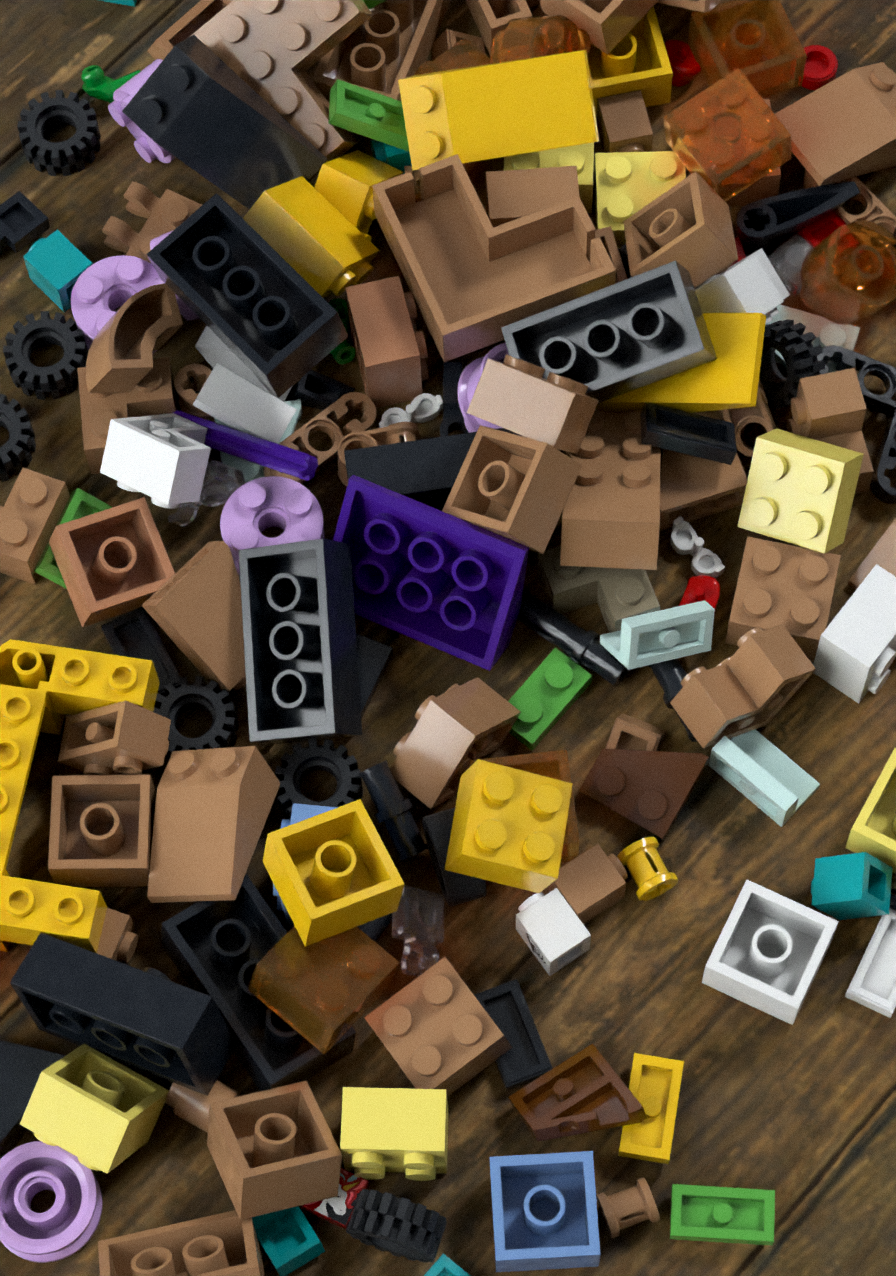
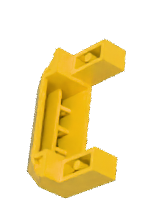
M12 639L0 646V951L8 952L10 942L33 945L41 932L97 953L107 911V905L100 891L10 877L6 867L39 732L60 735L65 714L74 715L125 700L153 712L160 682L152 660Z

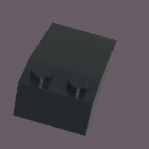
M195 35L188 37L172 48L122 110L155 143L249 210L265 190L303 176L309 182L319 171L322 164L328 160Z

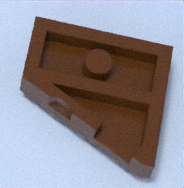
M603 748L579 791L660 838L666 839L711 758L703 753Z
M593 1043L508 1097L513 1109L538 1142L641 1123L647 1119L643 1106Z

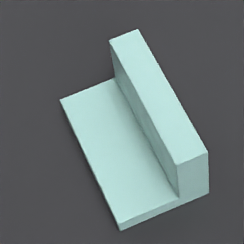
M704 600L622 619L620 631L600 635V644L628 670L711 651L715 609Z
M756 729L733 737L731 740L724 736L711 750L709 766L781 827L820 787L819 782Z

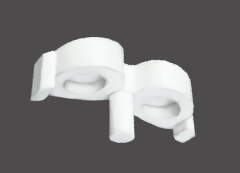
M429 393L420 394L413 399L411 404L406 406V412L398 407L385 411L382 415V421L379 423V428L398 422L424 423L430 421L440 414V411L443 409V400L440 395L434 397Z
M681 516L675 519L670 537L672 548L678 554H691L693 556L691 569L697 576H720L725 569L721 559L712 551L703 548L704 540L697 536L695 530L688 522L683 521Z

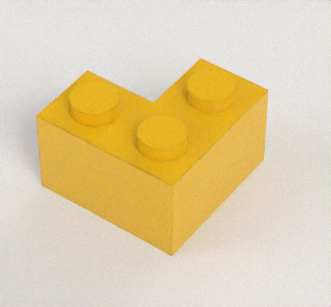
M356 150L323 163L314 188L371 242V236L368 235L372 220L376 219L372 185L400 176L404 172Z

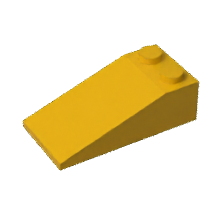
M586 50L420 74L398 80L412 171L419 170L421 167L457 154L463 164L599 141Z
M703 313L716 353V360L598 403L596 409L603 412L628 413L636 410L642 411L645 402L690 413L755 407L766 315L762 313Z

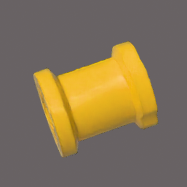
M654 836L632 843L617 855L622 865H626L638 887L636 895L640 901L656 898L678 883L676 874L668 872L657 851L659 843Z

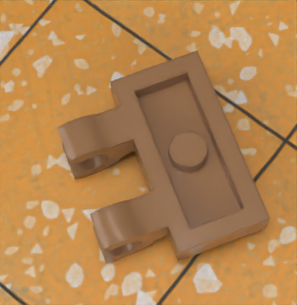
M132 181L124 194V198L129 200L126 210L134 215L147 218V221L141 231L137 233L123 220L110 216L102 229V233L108 235L104 240V244L114 250L126 253L125 256H135L151 263L146 255L151 251L150 241L162 234L175 230L198 210L202 204L169 189H166L162 197L158 198L144 185Z

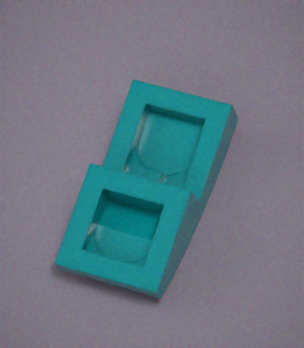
M299 1206L253 1217L258 1241L279 1276L288 1275L325 1252L321 1241Z

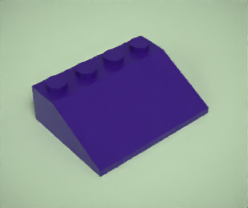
M352 475L348 481L333 541L351 544L355 614L490 671L510 644L521 608L529 547Z

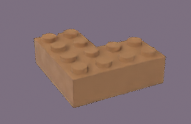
M233 0L192 34L201 40L328 159L326 162L341 157L358 143L350 131L328 124L329 102L309 77L306 70L373 16L363 0ZM318 171V172L313 176V178H315V177L319 174L320 171Z
M458 154L419 168L422 201L417 203L415 201L414 177L411 171L372 185L375 216L444 362L504 340L501 327L603 289L616 282V269L600 237L595 238L596 229L579 196L493 228Z

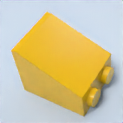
M303 176L265 190L243 217L323 298L332 293L339 296L345 291V287H349L351 284L353 286L361 284L373 271L374 267L370 262L380 251Z

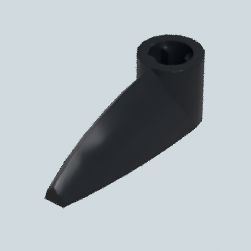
M855 181L796 190L749 203L743 206L737 214L734 238L739 237L746 257L761 248L766 256H768L773 250L775 239L792 234L820 220L857 196L860 191Z

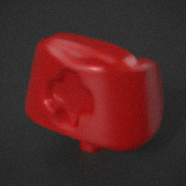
M676 39L665 41V48L673 72L672 85L676 87L684 86L696 78L701 71V67L695 60L687 43Z
M707 575L690 577L679 606L705 600L716 611L720 596L718 581Z

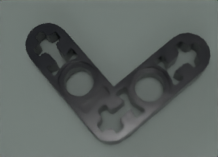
M826 346L822 349L823 353L817 355L818 360L825 361V369L817 371V373H828L829 367L827 363L829 361L836 363V371L855 368L859 372L857 378L866 408L889 416L873 467L874 472L870 487L872 493L880 501L896 504V489L889 486L890 479L887 477L896 465V442L894 439L896 433V401L891 399L896 392V368L841 346ZM872 375L880 378L886 387L885 394L875 395L870 393L864 385V377Z

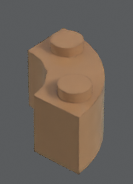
M165 283L153 285L135 293L97 333L90 346L86 361L88 393L130 392L153 368L152 351L159 350L183 325L175 293Z

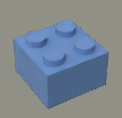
M593 1151L489 1157L496 1272L599 1266L601 1254Z

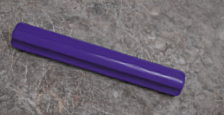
M179 410L173 412L207 428L204 445L306 481L313 479L315 476L318 460L314 456Z

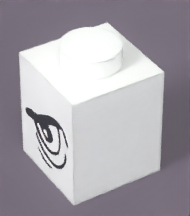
M557 888L546 895L542 892L536 893L519 906L518 910L520 912L516 914V930L549 976L590 949L591 934Z

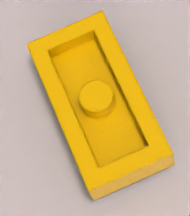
M634 1053L629 1090L643 1106L647 1119L641 1123L623 1126L618 1156L669 1164L684 1061Z

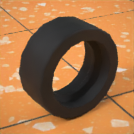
M455 807L425 816L422 820L431 861L444 898L450 907L484 897L487 893L485 880L445 870Z

